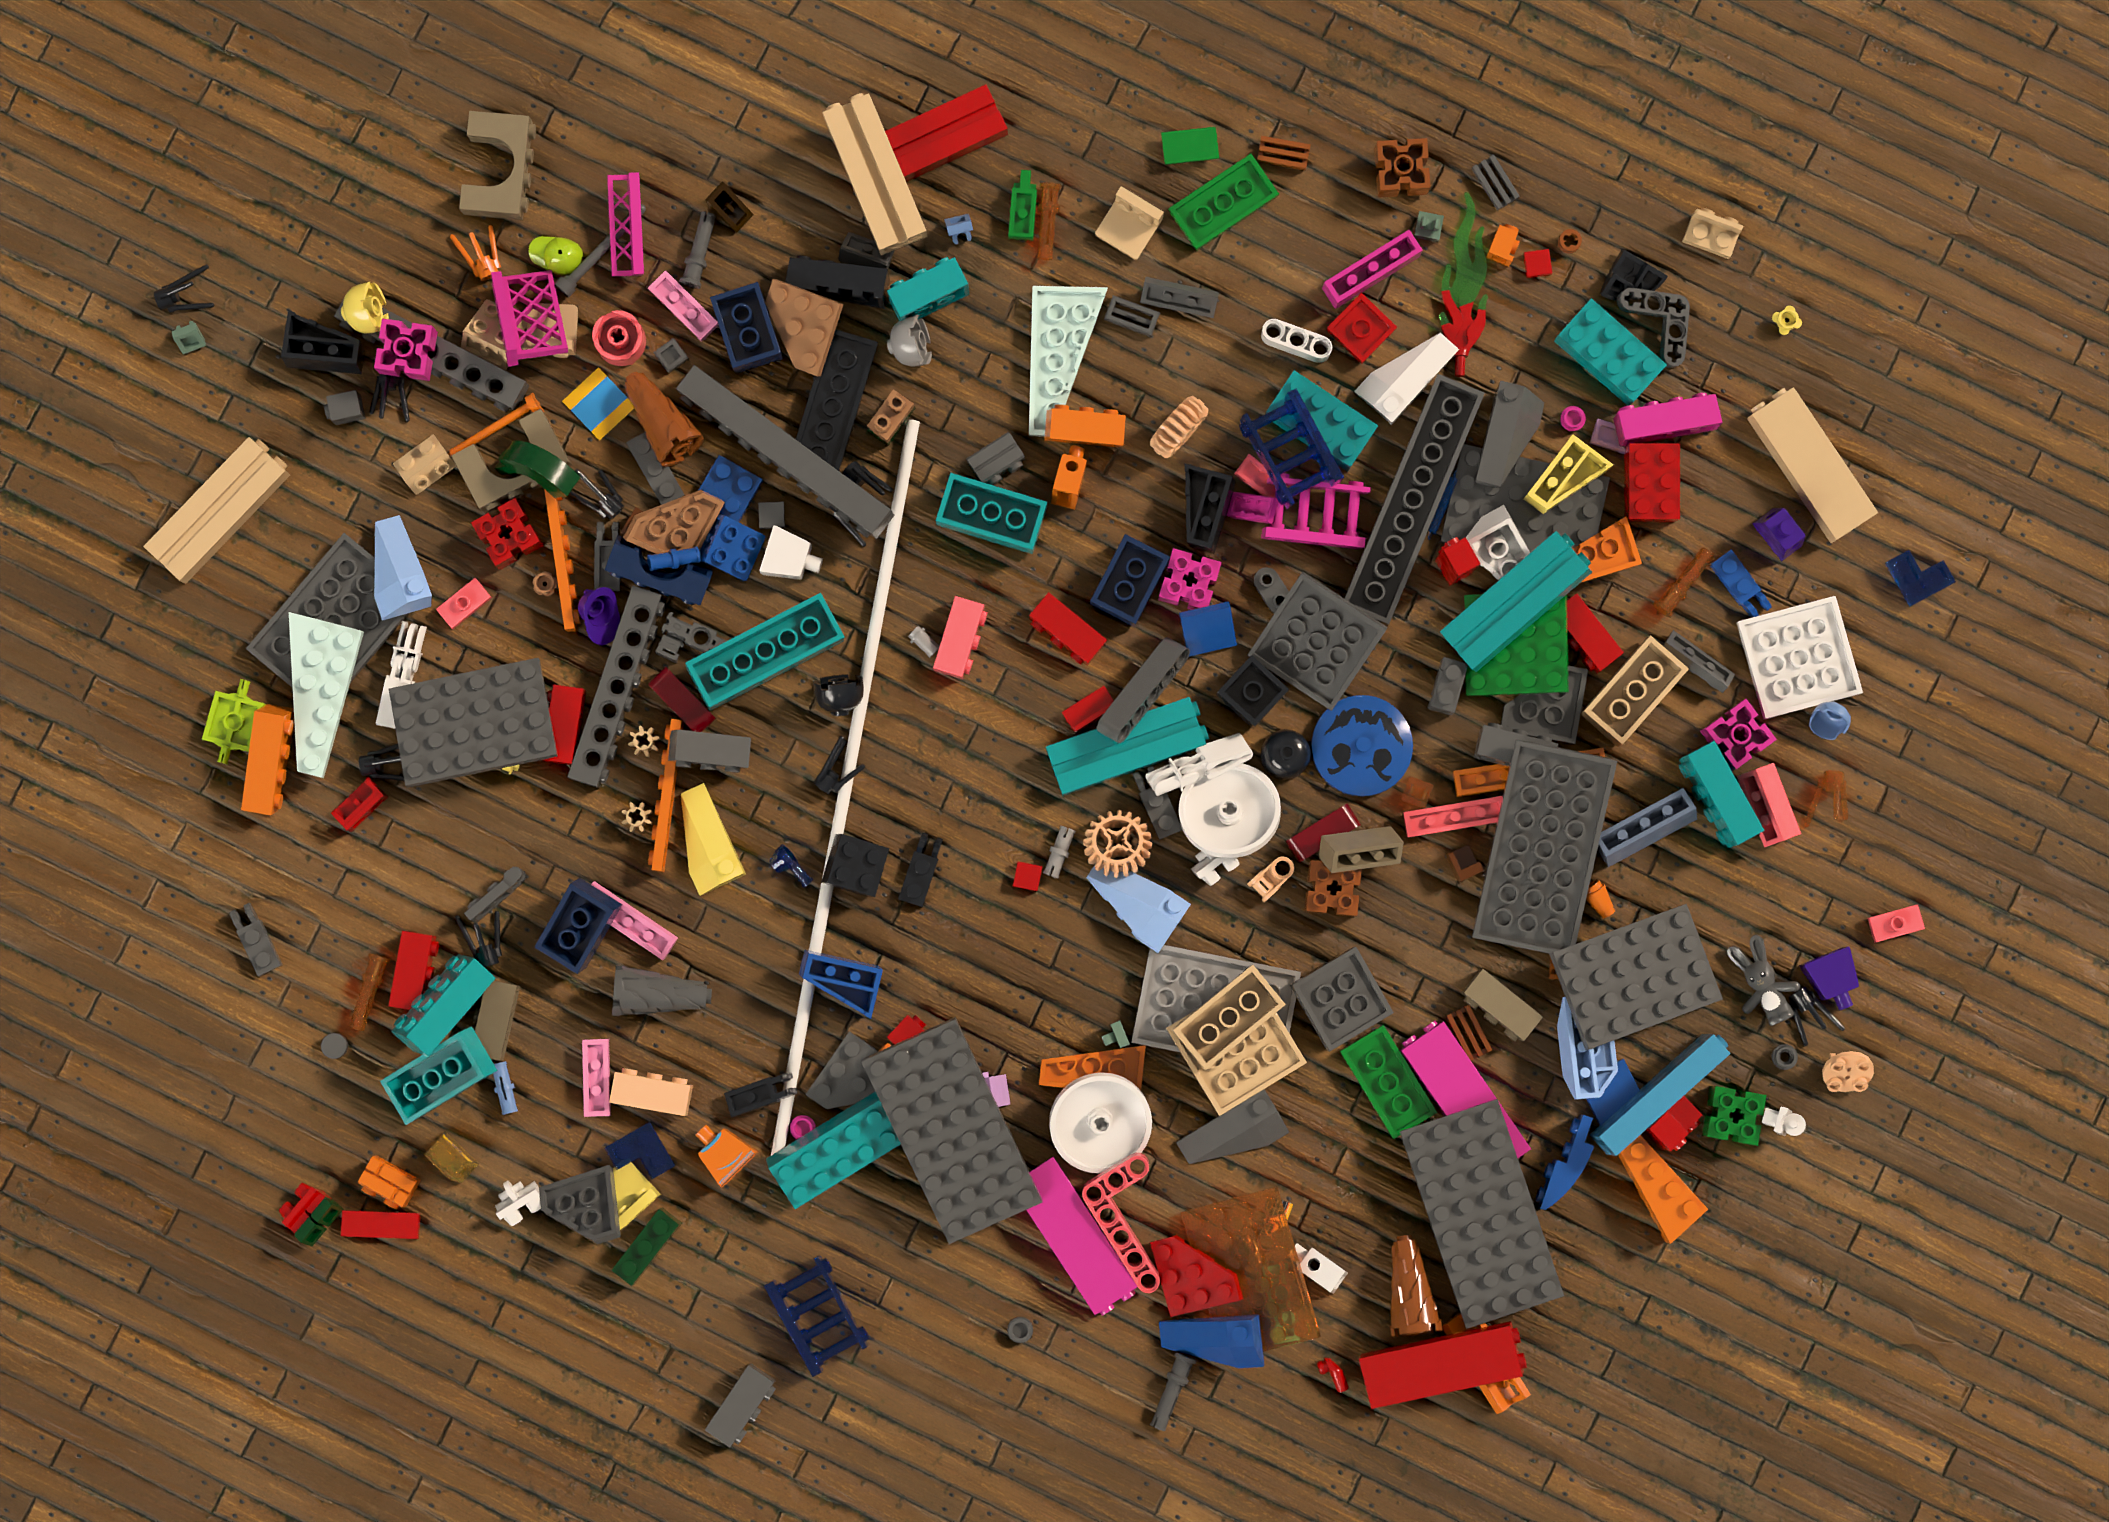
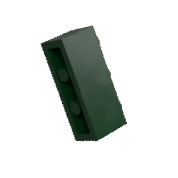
M663 1207L658 1209L611 1271L630 1286L635 1285L681 1226L682 1222Z

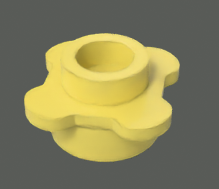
M1787 306L1785 310L1780 313L1775 312L1772 316L1773 322L1777 323L1779 333L1782 335H1787L1793 328L1798 329L1802 325V321L1799 319L1793 306Z

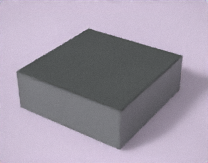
M674 338L653 352L669 374L689 360Z
M784 502L758 503L760 529H772L774 525L785 528Z

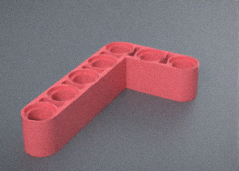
M1136 1152L1087 1181L1083 1187L1082 1197L1138 1288L1142 1292L1152 1293L1159 1287V1273L1112 1196L1147 1175L1149 1171L1148 1158L1144 1154ZM1136 1159L1144 1162L1145 1167L1142 1171H1133L1130 1167L1131 1162ZM1118 1173L1123 1177V1181L1119 1185H1113L1109 1182L1108 1178L1111 1174ZM1092 1186L1098 1187L1101 1190V1195L1098 1198H1090L1087 1195V1190ZM1103 1209H1112L1115 1216L1111 1220L1103 1219L1100 1215ZM1119 1230L1126 1231L1128 1239L1123 1242L1117 1241L1114 1238L1115 1232ZM1132 1252H1137L1142 1256V1259L1139 1263L1134 1264L1129 1262L1128 1255ZM1145 1274H1152L1156 1280L1151 1285H1145L1142 1283L1141 1278Z

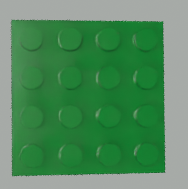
M1483 594L1464 595L1465 609ZM1567 595L1479 671L1475 672L1468 666L1466 671V695L1569 693Z

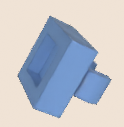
M969 213L944 219L948 235L952 236L954 244H958L957 236L960 233L966 234L967 240L971 241L970 231L973 230Z

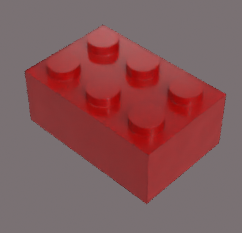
M1629 443L1624 447V517L1627 516L1628 522H1676L1680 520V444Z

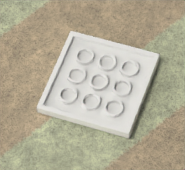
M1836 596L1736 622L1763 719L1863 693Z

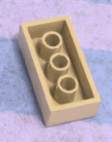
M1650 635L1581 711L1580 715L1614 745L1619 747L1624 744L1689 668Z
M1251 965L1172 1031L1201 1067L1207 1070L1286 1004L1255 966Z

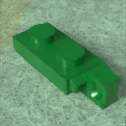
M1021 170L1020 183H1014V188L1012 187L1008 239L1033 241L1037 189L1036 184H1030L1031 170Z

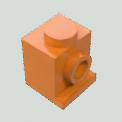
M1508 224L1504 226L1499 225L1486 258L1509 267L1514 258L1510 254H1515L1520 242L1516 240L1519 229Z

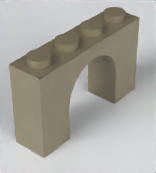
M469 111L467 136L470 141L499 144L507 147L513 153L514 168L511 175L503 183L496 186L462 184L459 209L463 215L523 220V215L528 212L529 200L525 195L526 188H530L531 173H528V166L533 163L534 151L530 149L531 139L536 137V125L533 124L529 116Z
M542 409L519 420L531 444L552 453L569 467L572 466ZM474 444L451 455L482 512H493L501 506L500 503L508 499L520 498L524 495L523 491L530 487L532 489L541 487L540 484L525 475L512 479H503L493 475L479 449Z

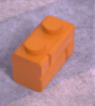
M377 1155L371 1157L358 1180V1184L363 1186L361 1189L363 1192L373 1197L376 1194L385 1198L384 1203L394 1209H398L399 1206L401 1208L406 1207L421 1182L419 1178Z

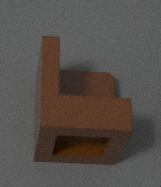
M1469 845L1446 854V858L1458 882L1484 871L1481 863L1476 861Z

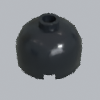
M848 674L822 677L820 678L821 683L814 680V695L817 703L824 710L833 712L834 716L848 715V710L856 708L862 701L864 692L863 677L855 675L856 680L849 679Z
M1282 729L1273 732L1265 739L1261 746L1260 757L1262 766L1268 774L1277 779L1288 780L1298 777L1306 770L1310 763L1311 751L1309 743L1303 735L1294 730Z

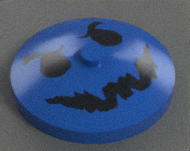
M1357 695L1338 701L1333 710L1327 709L1322 714L1313 731L1311 752L1315 767L1321 777L1331 787L1344 794L1365 797L1388 790L1403 777L1412 758L1413 738L1406 719L1393 705L1377 697Z

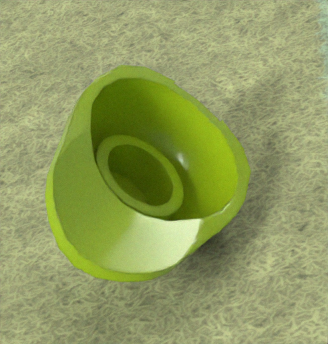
M541 236L535 238L529 245L531 261L548 271L551 270L552 273L557 275L569 276L582 262L583 251L581 247L570 239Z

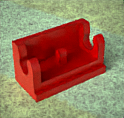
M367 777L331 814L347 831L353 832L388 796L370 777Z

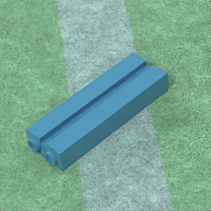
M1701 1034L1644 1085L1625 1105L1601 1126L1596 1128L1590 1134L1592 1139L1606 1154L1617 1156L1731 1054L1726 1049L1728 1047L1727 1042L1720 1035Z

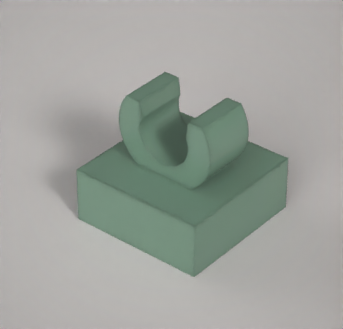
M1419 211L1414 237L1439 242L1444 216Z
M189 321L190 325L182 328L178 325L176 330L172 331L173 339L182 354L206 346L205 338L193 321Z
M1120 1021L1110 1024L1113 1032L1101 1036L1105 1046L1116 1041L1120 1048L1130 1044Z

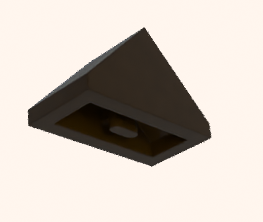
M723 181L705 199L708 208L736 233L754 215Z

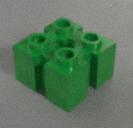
M1710 1086L1707 1106H1711L1713 1109L1711 1116H1705L1702 1136L1728 1140L1730 1134L1733 1135V1142L1758 1146L1761 1125H1756L1755 1122L1756 1116L1763 1115L1766 1095L1740 1091L1738 1097L1735 1096L1736 1089ZM1736 1109L1739 1116L1738 1119H1735V1122H1732L1733 1118H1729L1730 1112H1735Z

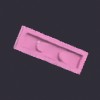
M666 270L648 287L649 291L701 342L719 326L718 322Z
M609 1039L582 1040L584 1117L611 1116V1103H609Z

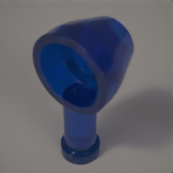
M783 844L775 850L769 860L771 866L778 873L790 869L802 883L803 887H806L814 880L802 869L794 854Z

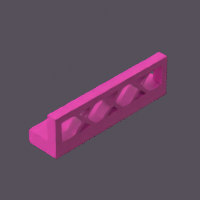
M639 172L628 173V175H607L612 277L642 276L644 274ZM613 181H627L628 191L622 198L613 191ZM627 195H628V204L624 201V199L627 197ZM614 197L618 200V202L615 205ZM620 203L629 210V217L623 223L614 216V209ZM628 221H629V229L625 226V224H626ZM615 222L619 225V227H618V229H617L616 231H615ZM621 228L630 235V242L625 248H622L615 238V235ZM629 246H630L631 255L626 251V249H627ZM616 247L621 251L617 256ZM624 253L631 260V270L617 271V259Z

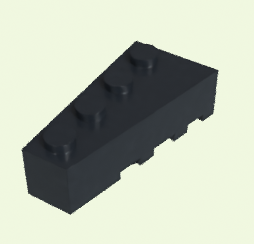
M797 255L796 258L790 257L785 283L831 300L885 309L890 278L888 269L842 264L830 260L817 261L811 260L807 256Z

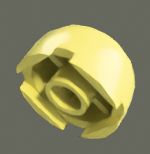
M367 282L352 287L346 293L343 306L341 307V314L343 319L354 330L364 334L379 332L382 318L388 319V313L383 315L382 305H386V300L376 283Z

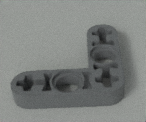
M1627 288L1620 292L1616 301L1621 311L1663 318L1660 359L1667 364V368H1675L1682 364L1686 354L1690 310L1687 298L1678 294L1637 288ZM1630 295V299H1641V302H1634L1628 306V301H1625L1624 298ZM1649 297H1654L1658 300L1659 307L1657 310H1651L1648 307L1647 301ZM1678 302L1679 307H1682V310L1677 313L1676 308L1667 307L1665 309V305H1672ZM1671 325H1675L1680 329V336L1678 338L1670 336L1669 327ZM1672 350L1673 355L1677 356V359L1673 360V362L1671 357H1668L1667 355L1668 353L1672 352Z

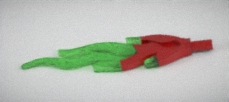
M1468 192L1464 193L1467 206L1466 216L1453 240L1456 257L1455 281L1451 288L1449 285L1451 266L1447 264L1441 283L1442 300L1452 320V324L1447 319L1445 313L1441 312L1439 316L1440 327L1443 335L1459 349L1453 356L1455 357V377L1465 376V359L1485 327L1486 303L1488 299L1487 294L1483 295L1478 305L1476 318L1473 320L1471 310L1484 283L1487 263L1482 243L1483 226L1479 228L1475 236V261L1473 264L1469 257L1468 239L1476 214L1474 202Z

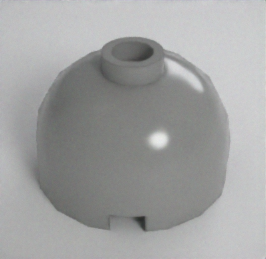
M919 315L909 316L897 322L891 330L890 339L887 340L890 354H894L901 364L910 367L927 365L931 362L932 351L927 352L926 343L931 344L928 329L922 318L918 319Z

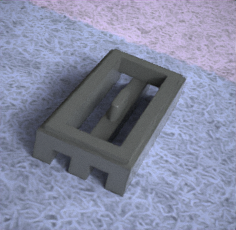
M1494 154L1472 167V171L1497 211L1519 199V194ZM1489 164L1493 166L1511 197H1508ZM1482 168H1484L1490 180L1499 192L1500 196L1503 199V202L1500 203L1494 191L1485 179L1484 175L1481 172Z
M1113 295L1104 320L1151 337L1160 312ZM1119 304L1153 317L1152 321L1114 306ZM1115 313L1149 326V329L1117 318L1111 314Z

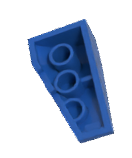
M1259 1315L1159 1321L1162 1348L1235 1368L1265 1366Z

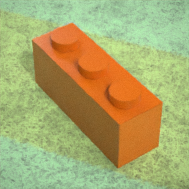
M1054 405V408L1046 412L1044 441L1118 448L1124 446L1126 415H1118V410L1104 409L1103 413L1094 412V408L1079 407V411L1069 410L1068 405Z

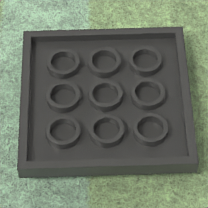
M1302 572L1248 653V656H1254L1264 667L1329 710H1333L1388 627Z

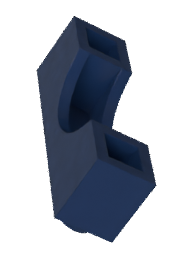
M619 535L616 537L605 567V571H608L616 578L624 577L630 579L638 586H649L657 589L662 595L679 597L683 602L690 605H701L713 570L695 563L686 564L681 569L672 572L650 571L648 563L643 556L642 547L626 541Z

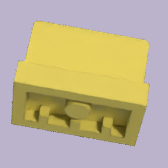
M624 1158L613 1168L620 1230L624 1229L661 1195L628 1158Z

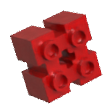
M516 498L499 506L500 514L493 517L487 513L471 522L480 540L484 544L490 543L491 546L486 548V551L499 570L518 561L515 557L517 553L522 551L527 556L544 546L535 529L530 524L525 526L524 523L529 518ZM508 529L510 531L512 529L513 531L509 533L511 536L509 539H506L504 536L502 537L505 530Z

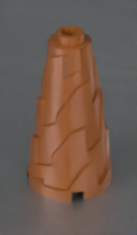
M633 372L629 374L625 379L626 383L624 385L626 393L637 412L636 416L645 430L646 438L660 464L664 467L673 466L685 460L682 455L686 452L690 456L694 454L704 440L700 431L697 430L684 413L682 414L669 397H665L644 373Z
M1412 1235L1397 1236V1241L1393 1242L1391 1247L1393 1268L1391 1280V1337H1398L1397 1330H1399V1335L1402 1334L1403 1337L1434 1333L1433 1326H1435L1437 1332H1441V1319H1439L1429 1279L1424 1269L1419 1243L1417 1244V1240L1412 1239Z

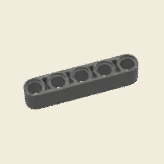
M1169 637L1164 638L1102 715L1097 725V731L1117 743H1122L1186 663L1190 654L1189 648Z

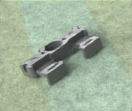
M670 612L666 623L662 627L663 637L656 649V655L677 663L679 657L677 652L680 647H684V640L685 645L703 653L726 642V640L717 637L716 631L696 622L690 625L673 617L674 613ZM705 632L708 635V641L702 645L697 644L694 641L696 633ZM663 649L675 654V656L664 652Z

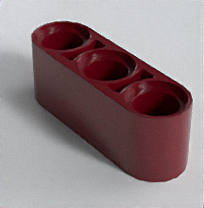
M667 667L663 668L648 683L692 731L703 732L716 719Z
M1347 803L1287 840L1286 844L1298 863L1320 850L1322 835L1350 832L1361 824Z

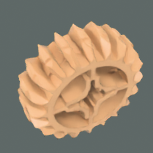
M1194 396L1187 397L1157 429L1151 438L1150 446L1154 448L1157 454L1162 455L1164 458L1171 457L1205 420V417L1208 415V408L1200 399Z
M1120 810L1117 811V816H1112L1111 811H1108L1106 819L1099 815V823L1094 821L1090 823L1091 829L1085 831V836L1088 838L1083 840V845L1087 847L1084 849L1085 855L1090 856L1088 858L1089 864L1096 863V871L1104 868L1105 876H1108L1110 871H1113L1114 877L1117 878L1119 872H1123V875L1127 877L1129 869L1136 873L1138 872L1137 865L1144 867V858L1150 857L1148 850L1152 848V842L1148 841L1151 839V833L1145 832L1147 825L1145 823L1140 824L1139 816L1131 820L1132 814L1130 812L1124 817ZM1113 828H1122V829L1119 830V831H1112V830H1110V829H1113ZM1132 833L1139 842L1136 851L1128 843ZM1100 837L1107 844L1104 854L1097 847ZM1116 857H1124V858H1125V859H1122V860H1113V859L1116 858Z

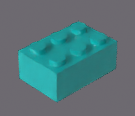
M948 257L943 258L935 263V267L926 270V268L921 269L912 275L913 278L905 282L904 280L896 281L890 285L891 289L887 290L889 302L899 321L914 315H919L918 319H921L970 295L968 282L955 257L950 260Z

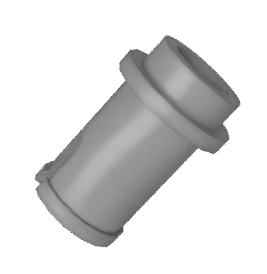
M917 626L908 636L911 639L910 643L914 642L930 658L939 649L940 645L924 632L925 628L921 629Z

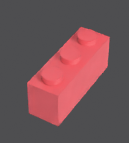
M955 596L934 663V671L959 679H963L964 674H970L973 660L969 659L971 651L977 650L981 637L977 635L979 626L984 627L988 612L984 611V604Z
M1774 763L1737 776L1742 791L1765 830L1759 833L1764 848L1801 834Z

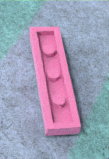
M594 881L591 884L592 886L622 904L611 926L661 960H664L678 937Z

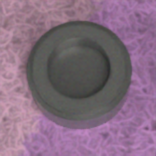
M331 1033L322 1040L321 1050L326 1057L338 1059L346 1054L348 1041L341 1034Z
M1015 1317L1008 1325V1335L1014 1342L1024 1343L1031 1338L1033 1325L1025 1317Z

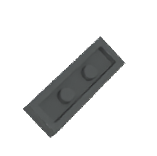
M1145 277L1140 303L1214 318L1219 292Z
M646 432L626 442L661 505L685 496L669 466L664 467L658 461L646 438Z
M1673 630L1663 644V647L1688 667L1690 672L1701 677L1712 688L1719 690L1721 693L1728 688L1735 674Z

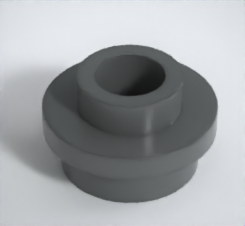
M1778 1045L1772 1052V1062L1779 1069L1788 1070L1797 1063L1798 1054L1791 1045ZM1782 1052L1788 1054V1060L1785 1062L1780 1059Z

